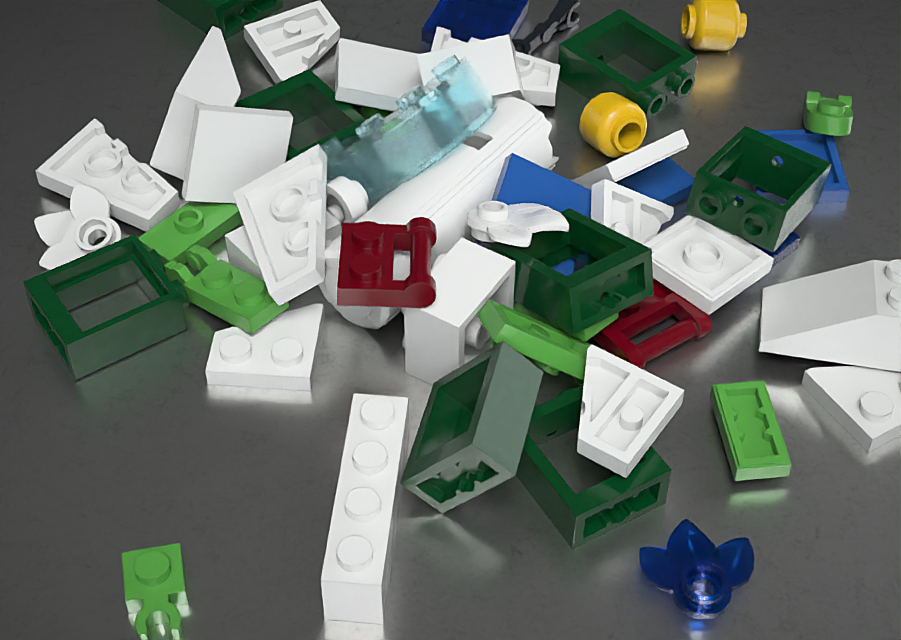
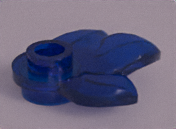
M688 519L682 520L671 533L666 549L648 546L641 547L639 551L640 568L645 578L653 586L672 594L677 607L685 614L697 619H712L722 615L730 605L732 591L747 584L754 570L755 557L749 538L731 539L716 548L715 544ZM694 591H703L709 596L698 595Z

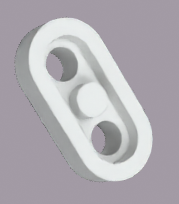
M338 176L326 185V211L341 223L342 233V222L355 223L368 211L369 199L365 189L359 182L349 180L344 176Z

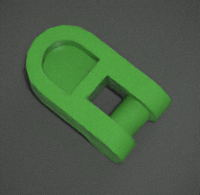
M806 91L802 113L804 127L819 134L849 135L854 116L851 108L852 96L837 95V99L820 97V92Z

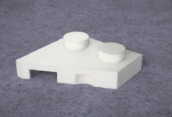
M607 179L592 185L591 219L641 244L656 236L661 225L670 221L674 214V207Z
M315 303L283 312L252 335L236 326L216 331L205 370L207 384L311 391L325 318L324 304Z

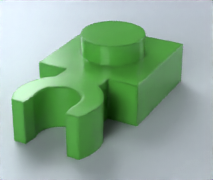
M180 543L122 552L125 601L129 614L137 613L135 628L138 639L150 640L149 632L155 625L167 624L171 628L173 640H182L184 629L180 612L176 606L188 604Z

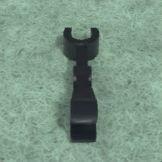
M559 0L549 18L543 23H538L534 31L523 40L512 39L515 51L531 56V52L542 43H547L551 39L552 34L557 30L561 31L575 26L579 21V14L573 10L580 5V1Z

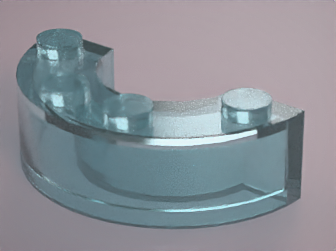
M454 54L431 70L435 77L428 81L423 89L418 85L398 98L395 102L399 108L384 119L377 113L355 129L357 135L347 137L342 142L333 137L321 145V148L327 155V183L338 176H344L349 180H356L365 189L369 203L393 191L402 183L411 180L459 146L493 115L498 104L467 57L465 56L459 60Z

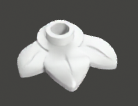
M77 184L71 194V211L52 213L35 218L34 223L37 232L49 247L39 261L41 267L46 270L54 269L123 239L121 228L110 218V203L102 193L92 187ZM106 237L100 244L94 245L98 238Z
M484 201L478 204V208L470 210L467 214V224L472 227L471 235L483 242H500L528 247L531 244L532 233L539 231H569V223L560 212L535 203L507 205L499 201Z

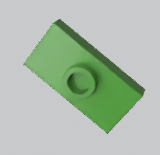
M189 201L138 238L147 250L153 248L157 251L164 265L171 260L185 264L188 262L185 258L187 249L195 244L205 248L209 247L242 222V217L238 207L231 203Z
M765 381L712 384L710 399L734 481L789 476L792 464Z

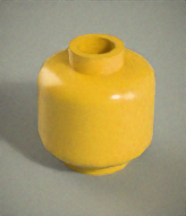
M693 0L691 5L686 4L682 11L680 23L681 36L683 39L688 40L689 46L694 50L728 52L734 47L737 38L742 39L744 37L747 17L745 13H740L736 0Z
M607 92L592 98L584 107L580 116L579 129L582 138L591 147L605 156L616 159L635 151L641 145L647 131V119L644 111L636 103L622 95Z

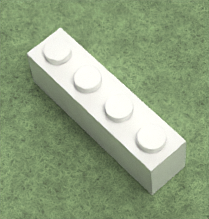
M353 394L321 575L325 620L372 624L384 623L403 488L400 482L406 467L410 439L409 397Z

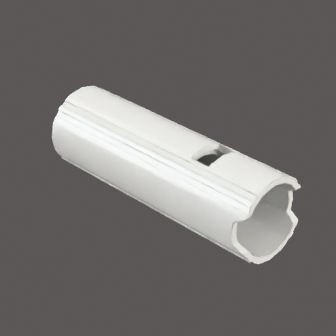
M516 97L500 98L355 223L372 221L378 224L406 225L411 219L416 217H425L432 220L437 229V240L431 248L432 269L438 256L442 253L447 254L461 237L473 243L477 240L471 235L472 227L467 224V214L470 210L478 208L479 203L492 200L505 157L514 153L550 171L556 166L555 163L559 157L553 156L552 146L548 139L552 127L551 123L544 117L541 111H538L529 102ZM341 235L338 236L324 250L325 281L318 285L327 301L345 319L364 328L378 329L389 323L401 311V308L337 305ZM394 251L393 280H405L409 276L410 251Z

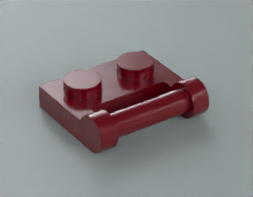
M425 217L413 218L406 225L378 224L372 221L359 223L342 222L337 305L426 308L432 305L436 299V281L431 276V248L437 240V229L434 222ZM394 251H410L409 276L405 280H393Z
M653 278L654 294L618 312L619 318L592 337L607 352L643 370L645 369V363L690 338L698 340L712 331V322L707 313L655 278ZM672 315L680 320L637 345L629 340Z

